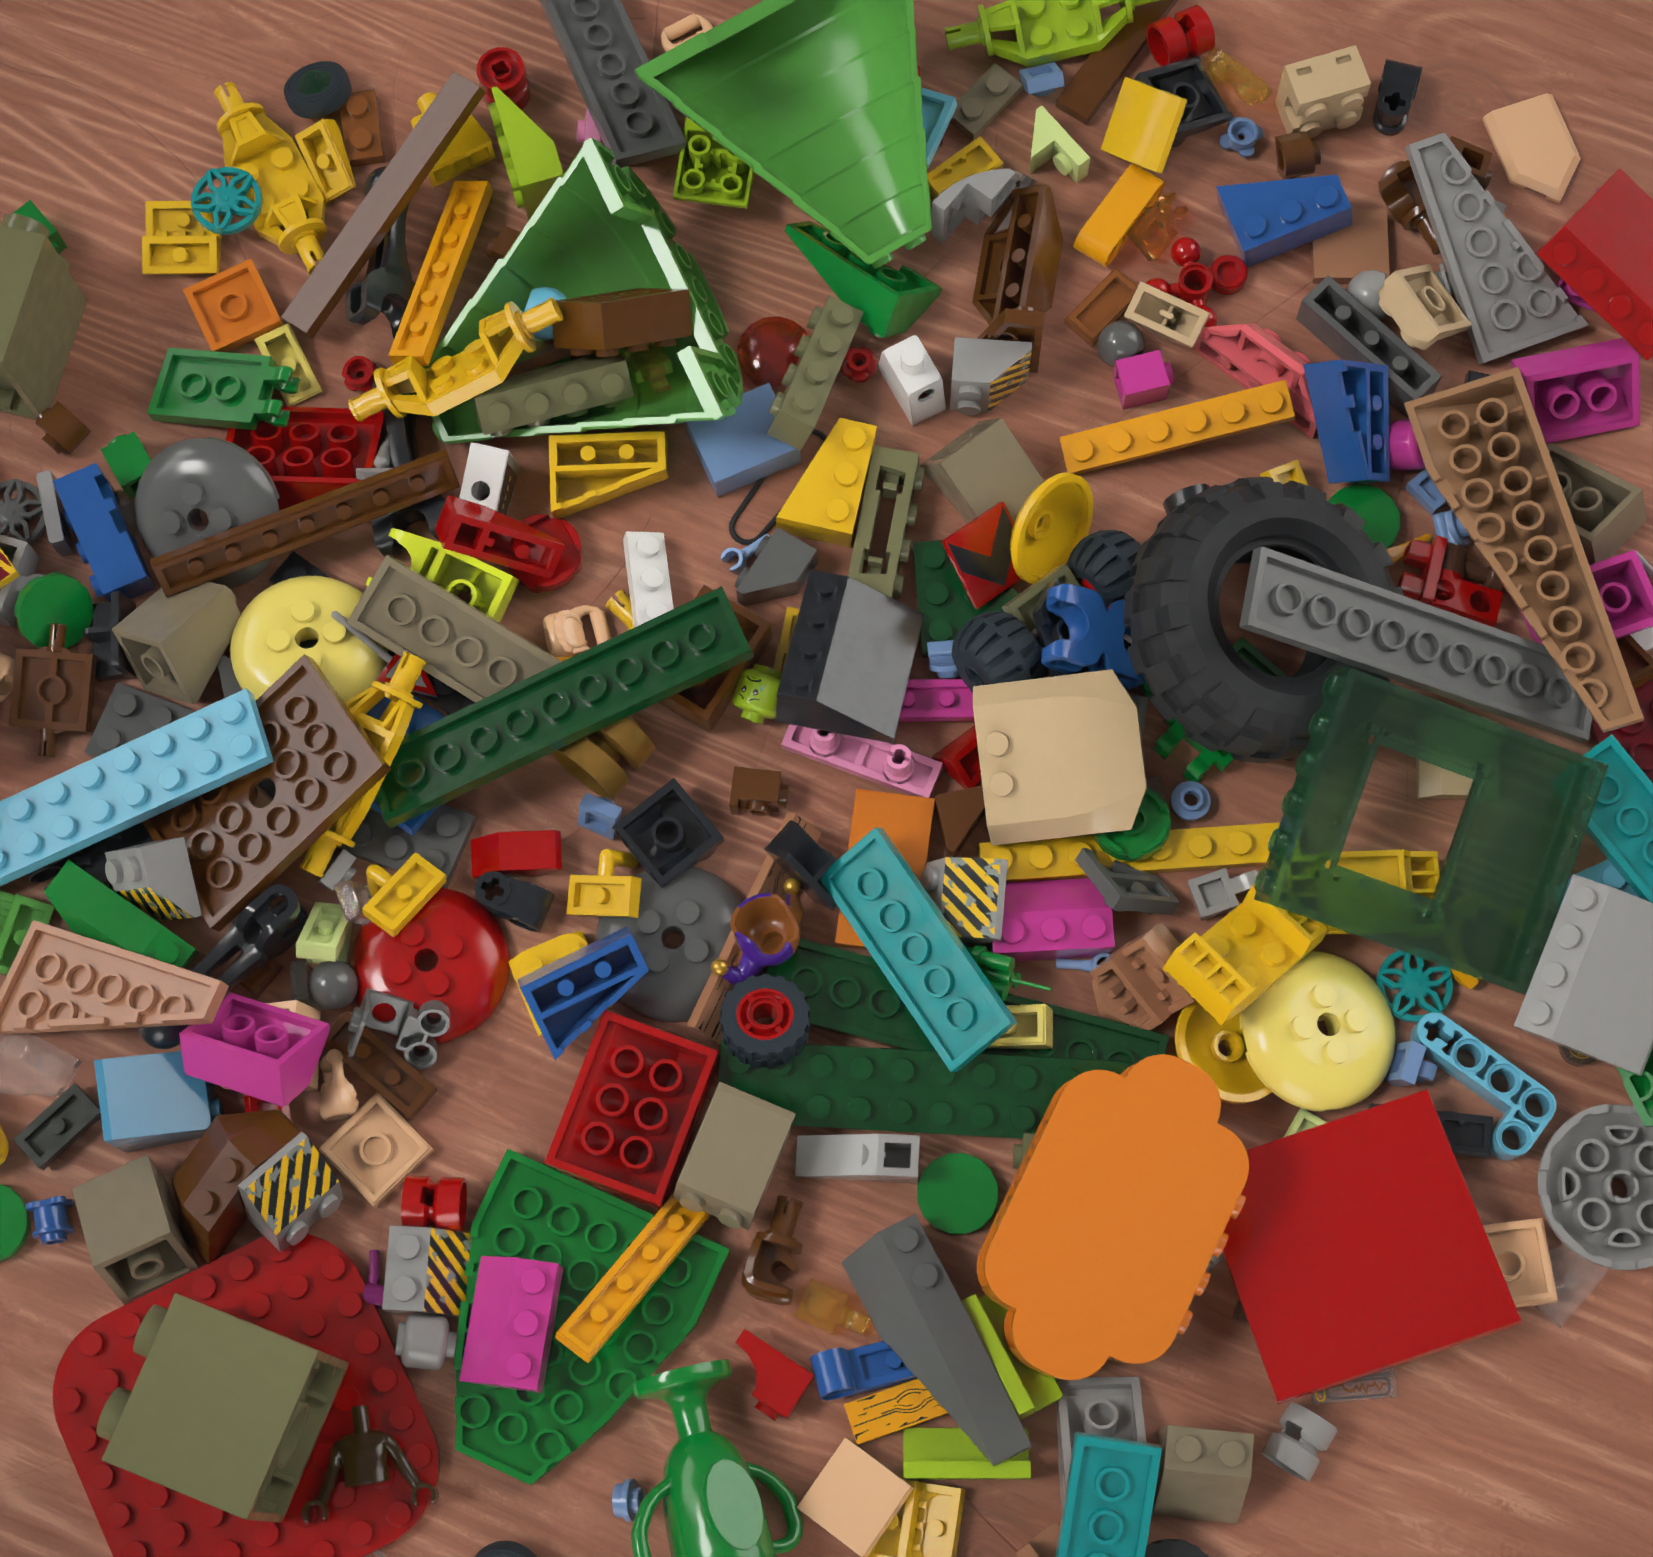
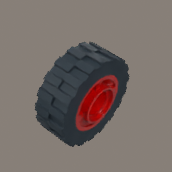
M762 974V976L757 977L753 975L747 977V980L743 982L739 981L736 983L731 992L728 991L725 995V1002L721 1004L720 1009L722 1039L724 1045L728 1046V1052L733 1057L736 1056L739 1062L745 1065H753V1068L769 1067V1069L777 1068L781 1064L786 1065L791 1062L793 1057L800 1055L803 1046H806L809 1040L810 1008L809 1004H806V996L803 991L800 992L797 989L796 984L792 981L788 982L784 977L778 975L777 977L770 976V974ZM761 1018H771L774 1020L769 1025H761L756 1021Z

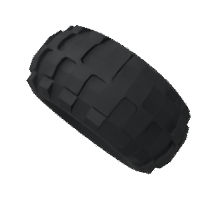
M1269 477L1239 478L1222 486L1214 485L1191 497L1158 523L1154 534L1142 544L1131 567L1133 586L1131 590L1125 593L1124 624L1125 628L1130 629L1132 645L1128 647L1127 651L1135 675L1142 674L1152 692V695L1148 698L1166 720L1174 718L1184 727L1182 733L1187 738L1212 752L1225 750V752L1231 753V757L1238 761L1263 764L1274 760L1292 761L1327 749L1351 736L1355 728L1362 721L1371 718L1388 693L1389 688H1387L1390 680L1387 677L1310 651H1306L1301 667L1293 677H1278L1261 672L1241 658L1232 647L1224 632L1219 610L1220 592L1228 571L1233 564H1251L1253 549L1261 546L1403 595L1402 587L1394 588L1388 567L1394 563L1383 543H1373L1362 529L1366 522L1348 506L1342 503L1333 505L1326 501V493L1321 492V490L1291 480L1281 484V482H1274L1273 478Z

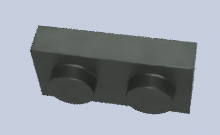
M74 1083L13 1140L35 1165L44 1171L101 1118L100 1108L79 1085Z

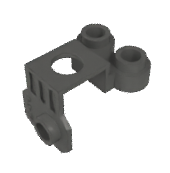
M367 988L360 1008H354L349 1022L348 1031L353 1032L349 1039L348 1058L353 1057L363 1028L367 1026L397 1035L396 1049L405 1051V1060L413 1068H430L436 1062L438 1044L433 1037L441 1036L448 1030L451 1017L450 1010L439 1000L428 1001L417 1010L413 1008L414 1002ZM380 1003L390 1004L395 1008L396 1016L393 1020L387 1022L379 1021L372 1014L373 1008ZM428 1013H438L441 1016L437 1019H433L428 1015ZM422 1045L428 1048L425 1050H420L416 1048V1046Z

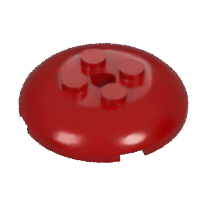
M440 888L394 938L371 920L367 919L354 942L350 960V967L355 970L358 979V991L355 997L361 1006L365 992L369 988L414 1002L413 1008L417 1010L428 1001L439 1000L450 1010V1025L443 1035L433 1038L437 1044L448 1043L473 1029L476 1030L496 1010L508 984L510 973L508 961H510L508 944L500 925L482 904L459 891ZM433 954L438 957V962L434 969L428 972L419 970L418 963L423 957ZM380 1003L373 1008L372 1014L377 1020L387 1022L395 1018L396 1010L390 1004ZM428 1013V1015L433 1019H437L441 1016L438 1013ZM387 1033L397 1039V1035Z

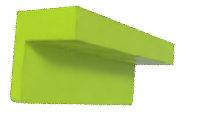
M976 1294L961 1301L995 1367L1019 1420L1062 1398V1392L1054 1378L1025 1366L1010 1352L1003 1332V1323L1007 1309L993 1302L987 1295L977 1298Z
M905 1428L903 1430V1479L1029 1480L1031 1479L1029 1449L993 1466L960 1428ZM1024 1428V1431L1029 1439L1028 1429Z

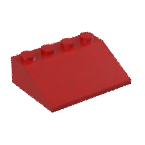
M1619 168L1535 254L1648 361L1653 356V199Z
M282 406V410L291 413L287 427H277L259 420L256 430L229 428L225 439L246 450L262 464L278 490L280 496L277 499L279 510H283L360 481V479L356 478V468H375L374 460L385 437L386 421L381 411L364 419L362 422H358L350 408Z
M605 1010L600 1018L544 1163L611 1192L660 1210L669 1198L720 1063L719 1051Z

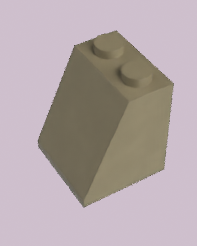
M1002 418L979 421L920 465L925 468L927 476L967 523L1000 501L1004 502L1015 523L1025 500L1038 485L1044 482Z
M206 582L166 597L162 588H160L113 627L112 631L144 690L194 704L199 700L226 650L241 613L236 605L237 599L235 594L225 585Z
M719 1082L678 1178L673 1198L690 1211H704L716 1216L722 1224L728 1227H741L749 1230L785 1149L796 1114Z
M148 1155L131 1160L122 1167L102 1176L94 1177L72 1189L92 1266L124 1305L200 1268L192 1246L188 1243L183 1233L179 1214L164 1176Z
M1166 1425L1158 1430L1157 1445L1162 1447L1152 1515L1237 1524L1251 1480L1254 1434Z

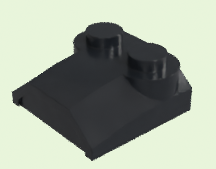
M1199 56L1140 72L1135 77V80L1187 100L1172 147L1180 146L1188 136L1231 121L1233 118L1232 113L1228 111L1201 64Z
M675 778L612 826V829L661 889L697 862L711 857L717 847L725 841L724 837Z

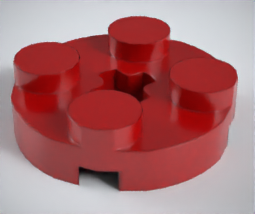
M536 514L521 520V523L563 541L565 547L552 579L508 567L511 575L519 579V584L525 586L533 593L553 591L567 585L582 569L583 549L575 528L569 522L563 519L551 518L547 514Z

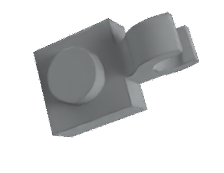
M1226 868L1188 880L1187 885L1200 921L1235 909L1239 905L1236 896L1247 895L1251 886L1260 878L1257 870L1230 879Z

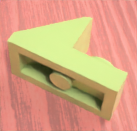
M1041 105L1036 109L1029 173L1034 172L1053 157V163L1058 171L1065 176L1068 174L1075 183H1078L1088 175L1090 157Z
M315 902L296 942V958H305L307 962L312 964H320L326 961L336 962V960L347 962L355 906Z

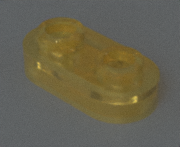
M1214 47L1204 61L1208 66L1205 70L1207 74L1220 84L1226 81L1237 89L1235 94L1246 104L1252 106L1256 102L1262 105L1272 93L1271 88L1260 77L1221 49Z

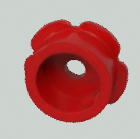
M862 346L856 349L851 347L847 350L840 369L849 380L862 383L875 374L878 363L874 359L873 351L869 348ZM861 361L862 365L856 366L855 362Z
M364 356L350 358L342 369V376L345 378L344 385L354 392L357 390L362 392L371 390L374 381V371L378 368L377 365ZM362 372L364 373V376L362 378H358L357 374Z

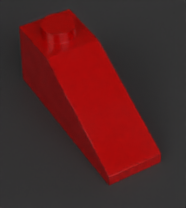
M450 495L446 499L435 527V532L443 549L552 579L565 547L563 541L489 507Z

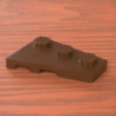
M1019 306L1014 309L1006 308L977 339L1032 342L1029 372L1038 373L1045 312L1036 311L1028 306Z

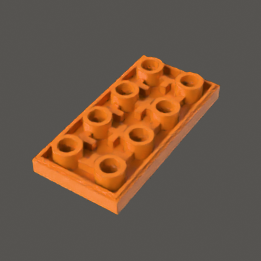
M856 789L848 850L875 827L883 828L921 883L922 873L927 863L935 798ZM839 910L835 946L867 950L844 914Z

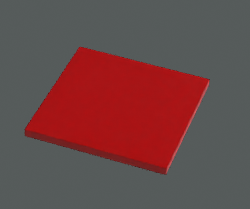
M1427 1089L1246 1150L1249 1159V1174L1241 1192L1242 1195L1246 1196V1200L1236 1219L1230 1217L1223 1233L1228 1235V1240L1222 1252L1278 1405L1521 1324V1317Z

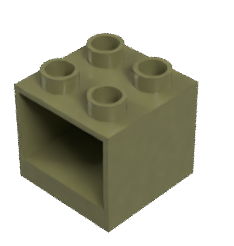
M10 213L4 215L0 225V412L36 420L42 411L52 407L87 299L69 272L70 263L58 255L49 241L48 228L30 217Z
M175 1293L168 1309L157 1304L153 1305L140 1324L135 1337L133 1352L145 1357L146 1360L133 1390L130 1391L121 1386L117 1387L108 1398L101 1412L96 1433L97 1436L110 1441L102 1461L245 1520L282 1523L350 1363Z

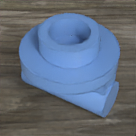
M1452 509L1447 512L1436 513L1432 516L1436 536L1448 538V542L1457 545L1459 543L1465 546L1470 543L1471 537Z
M954 640L927 642L929 670L937 672V676L940 678L959 676L952 658Z

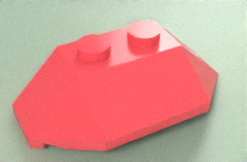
M1256 323L1203 328L1193 349L1245 389L1286 379L1295 414V420L1289 422L1313 439L1318 431L1303 364H1310V360L1298 351H1291L1281 343V339L1276 333L1269 329L1263 330Z

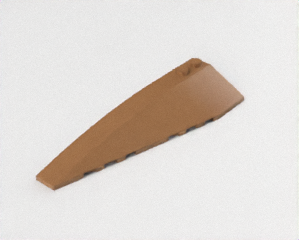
M1519 367L1405 402L1404 406L1427 474L1603 733L1644 721Z

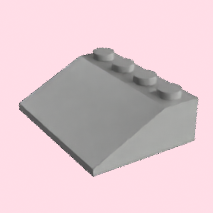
M1573 874L1514 1026L1528 1035L1642 1076L1653 1048V903L1611 886Z

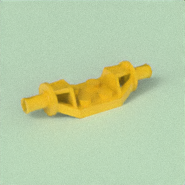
M234 82L224 83L230 97H227L222 86L219 85L215 89L214 95L225 112L217 123V131L223 138L225 167H235L247 171L256 180L262 193V209L253 225L260 237L277 245L284 254H299L307 268L308 274L311 275L316 268L314 261L319 263L325 255L319 244L327 234V225L324 222L326 211L325 199L292 137L267 117L266 111L261 104L255 102L244 103ZM244 181L236 185V189L241 188ZM251 186L245 196L254 203L255 193ZM243 203L244 208L252 209ZM283 225V227L285 228V230L282 231V230L280 229V226Z
M551 297L547 301L522 312L514 302L510 301L505 304L504 310L479 321V336L481 339L471 342L464 351L452 357L443 356L436 360L428 369H425L413 355L401 360L388 369L383 367L377 368L374 371V380L377 387L348 400L353 416L358 422H362L364 419L388 408L397 418H403L407 413L435 417L503 383L523 349L528 353L536 351L537 346L534 334L556 322L563 321L560 307L555 299ZM406 393H417V395H402Z
M406 651L403 652V656L390 683L385 682V684L373 680L370 688L344 702L389 767L404 739L414 709L421 710L423 706L421 702L413 699L414 695L411 692L427 662ZM384 697L391 700L379 720L366 715ZM385 776L309 847L302 864L300 863V868L323 878V873L337 845L341 847L343 843L354 848L356 843L351 841L366 817Z

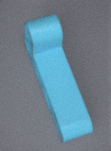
M1432 1012L1426 1014L1413 1026L1410 1033V1041L1413 1040L1427 1046L1424 1057L1503 1113V1116L1492 1130L1491 1153L1502 1161H1512L1525 1154L1554 1116L1556 1111L1554 1095L1536 1080L1441 1013ZM1431 1027L1438 1031L1433 1041H1429L1426 1038ZM1451 1039L1454 1040L1456 1043L1444 1053L1442 1049L1448 1045L1447 1042ZM1460 1049L1469 1051L1475 1059L1474 1067L1467 1068L1462 1066L1457 1060V1051ZM1492 1074H1500L1507 1079V1092H1499L1493 1088L1491 1084ZM1526 1098H1533L1541 1104V1117H1534L1526 1111ZM1504 1130L1512 1131L1518 1136V1150H1511L1503 1144L1502 1133Z

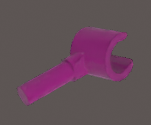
M373 1249L369 1251V1277L363 1296L367 1303L382 1309L384 1286L379 1285L380 1250Z

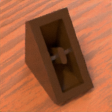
M982 786L935 795V809L946 857H957L985 815Z

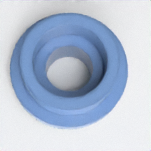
M1187 781L1179 784L1174 789L1170 803L1173 812L1179 818L1186 821H1195L1202 818L1208 812L1211 798L1208 790L1203 785L1194 781ZM1188 794L1196 796L1198 804L1195 806L1187 805L1184 802V796Z
M626 1479L624 1483H616L612 1493L613 1513L616 1518H624L626 1522H634L639 1504L645 1498L644 1489L638 1486L635 1479Z

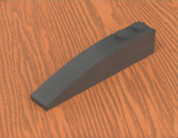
M915 1214L879 1231L842 1261V1266L879 1337L899 1356L906 1368L921 1381L935 1401L958 1423V1427L993 1466L1031 1448L1032 1445L995 1367Z

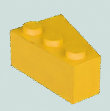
M844 418L838 419L778 513L776 528L778 527L790 535L851 548L875 444L877 426Z
M665 431L549 435L550 501L553 517L561 519L668 479V440Z

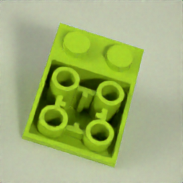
M497 86L492 87L491 90L495 102L488 104L494 129L517 208L525 207L528 220H530L557 178L563 177V170L554 141Z
M686 117L683 136L687 143L686 149L683 148L680 151L673 200L747 209L756 173L752 171L750 166L713 140L709 133Z

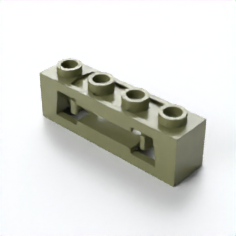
M874 446L848 576L892 599L894 597L901 598L905 575H899L898 573L901 561L908 562L912 539L905 537L908 525L915 526L918 503H913L912 501L914 490L922 491L925 468L919 467V453ZM880 479L885 480L883 482V498L896 500L886 549V565H888L886 574H881L883 558L871 556L881 505V490H878ZM898 485L903 486L902 494L897 493ZM864 561L868 562L866 573H862Z

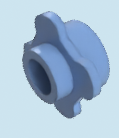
M1233 117L1228 123L1227 133L1220 137V145L1223 149H1233L1239 152L1243 158H1249L1254 154L1256 141L1262 139L1263 130L1248 118ZM1243 135L1245 139L1240 140L1238 136Z

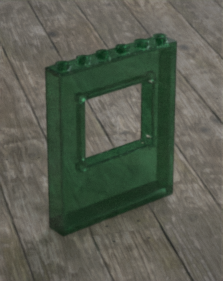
M1335 666L1333 672L1329 673L1324 681L1322 688L1324 698L1320 710L1313 715L1310 721L1309 734L1311 736L1306 750L1302 751L1295 765L1297 776L1294 785L1283 799V816L1279 828L1273 831L1269 839L1268 851L1270 853L1265 868L1259 871L1255 879L1254 888L1256 894L1254 900L1507 990L1526 995L1555 922L1609 765L1351 667ZM1371 736L1375 737L1373 744L1368 743ZM1379 745L1473 779L1432 899L1337 865ZM1328 860L1331 861L1330 867L1326 868V862Z

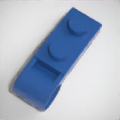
M884 1341L850 1350L846 1348L828 1349L816 1353L810 1358L820 1400L823 1401L840 1399L918 1379L906 1368L899 1356Z

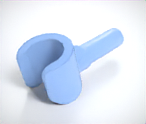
M765 534L741 550L734 547L724 550L721 554L723 562L729 561L733 556H739L738 563L732 566L729 571L733 574L741 573L747 566V559L753 556L761 540L766 535L769 536L768 534Z
M1100 953L1091 960L1056 959V968L1090 972L1097 966L1098 960H1105L1110 954Z

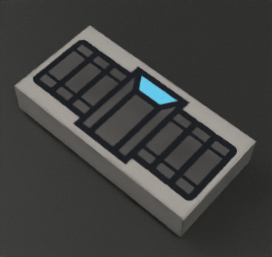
M51 470L39 472L36 479L49 543L61 556L72 554L74 549L70 529L62 511L65 508L52 482L57 478Z

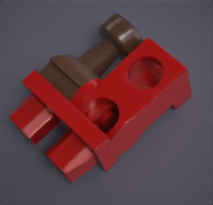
M1438 535L1431 543L1414 539L1408 543L1405 548L1403 563L1420 568L1421 570L1419 576L1405 571L1401 574L1396 588L1402 587L1403 596L1491 627L1495 626L1503 592H1500L1503 584L1490 565L1486 567L1468 559L1464 546L1459 543L1458 545L1450 543L1448 538ZM1464 578L1483 582L1482 586L1469 581H1465Z

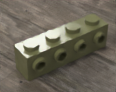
M830 295L822 309L815 306L806 327L812 330L809 336L802 335L794 352V355L799 357L796 365L790 363L781 384L787 386L784 394L777 393L768 413L774 415L766 433L767 435L798 450H802L816 426L864 313L863 311Z
M619 351V355L597 357L594 354L508 376L503 383L471 399L477 423L483 435L490 434L492 437H501L513 432L515 427L527 424L529 427L543 426L551 421L550 418L561 415L569 418L578 417L586 414L588 408L600 405L604 408L622 405L625 402L624 399L634 397L626 360Z

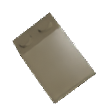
M1550 442L1547 448L1589 565L1609 559L1647 521L1643 490Z

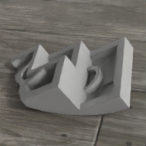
M1008 168L977 173L954 183L932 202L933 229L931 230V236L943 244L965 217L978 225L986 215L991 217L1003 202L1008 203L1010 201L1008 197L1014 189L1029 187L1033 183V179L1028 175Z

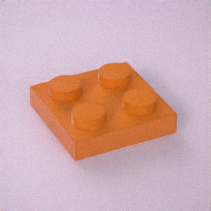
M248 259L183 289L212 351L229 352L283 326L281 318L252 259Z

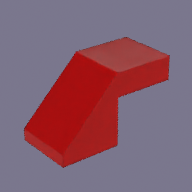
M561 831L496 832L471 839L472 878L478 879L484 873L491 871L500 872L504 875L514 873L537 877L562 870Z

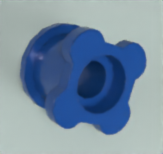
M55 1196L45 1200L26 1203V1211H33L36 1231L32 1233V1237L34 1239H41L42 1245H53L67 1241V1234L74 1232V1226L69 1225L67 1208L73 1206V1200L66 1199V1196Z

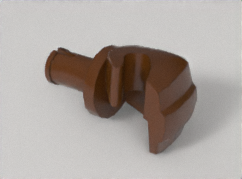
M1409 160L1392 164L1378 182L1379 193L1383 201L1404 230L1418 229L1431 248L1433 255L1439 254L1440 250Z
M777 1196V1204L770 1229L765 1230V1232H756L755 1238L752 1240L744 1265L741 1283L746 1292L758 1300L777 1305H791L793 1289L780 1283L774 1276V1270L779 1266H784L794 1275L799 1273V1267L791 1254H801L803 1247L793 1237L800 1208L803 1205L802 1201L791 1198L789 1203L787 1196Z

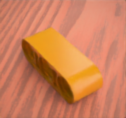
M1130 164L1083 226L1073 247L1101 266L1107 267L1154 206L1165 187V181L1137 164Z

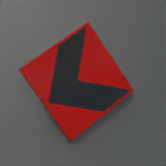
M1001 501L941 541L975 609L980 608L1021 579L1015 572L1010 553L1014 522L1004 502Z

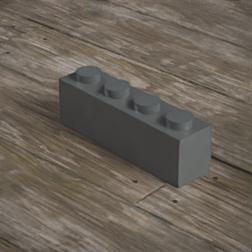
M1329 275L1302 300L1296 319L1340 359L1388 365L1389 402L1408 418L1404 406L1405 402L1434 394L1442 375Z

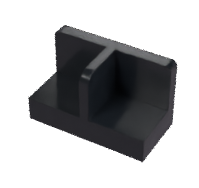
M120 591L111 592V602L93 604V627L83 629V636L93 643V654L97 655L95 679L99 682L136 678L129 660L112 631L113 627L136 609V604Z
M790 820L764 850L791 878H795L800 882V888L813 901L834 910L837 904L829 895L820 878L835 862L836 857L830 851L821 848L798 823Z

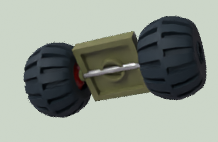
M1101 530L1090 534L1075 546L1068 558L1067 564L1059 565L1002 606L1003 611L985 612L968 620L955 637L952 645V658L959 676H961L973 693V686L1043 678L1048 669L1041 663L1042 647L1032 613L1047 584L1057 579L1062 584H1072L1097 591L1103 598L1105 607H1109L1110 604L1118 600H1125V593L1131 590L1133 586L1131 567L1141 548L1139 542H1136L1127 533L1118 530Z

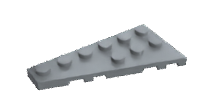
M1445 133L1429 137L1405 147L1458 306L1468 321L1472 323L1467 332L1478 364L1588 326L1582 315H1578L1566 300L1568 297L1561 287H1557L1545 272L1543 263L1510 219H1506L1494 204L1496 201L1489 191H1485L1473 176L1471 167Z

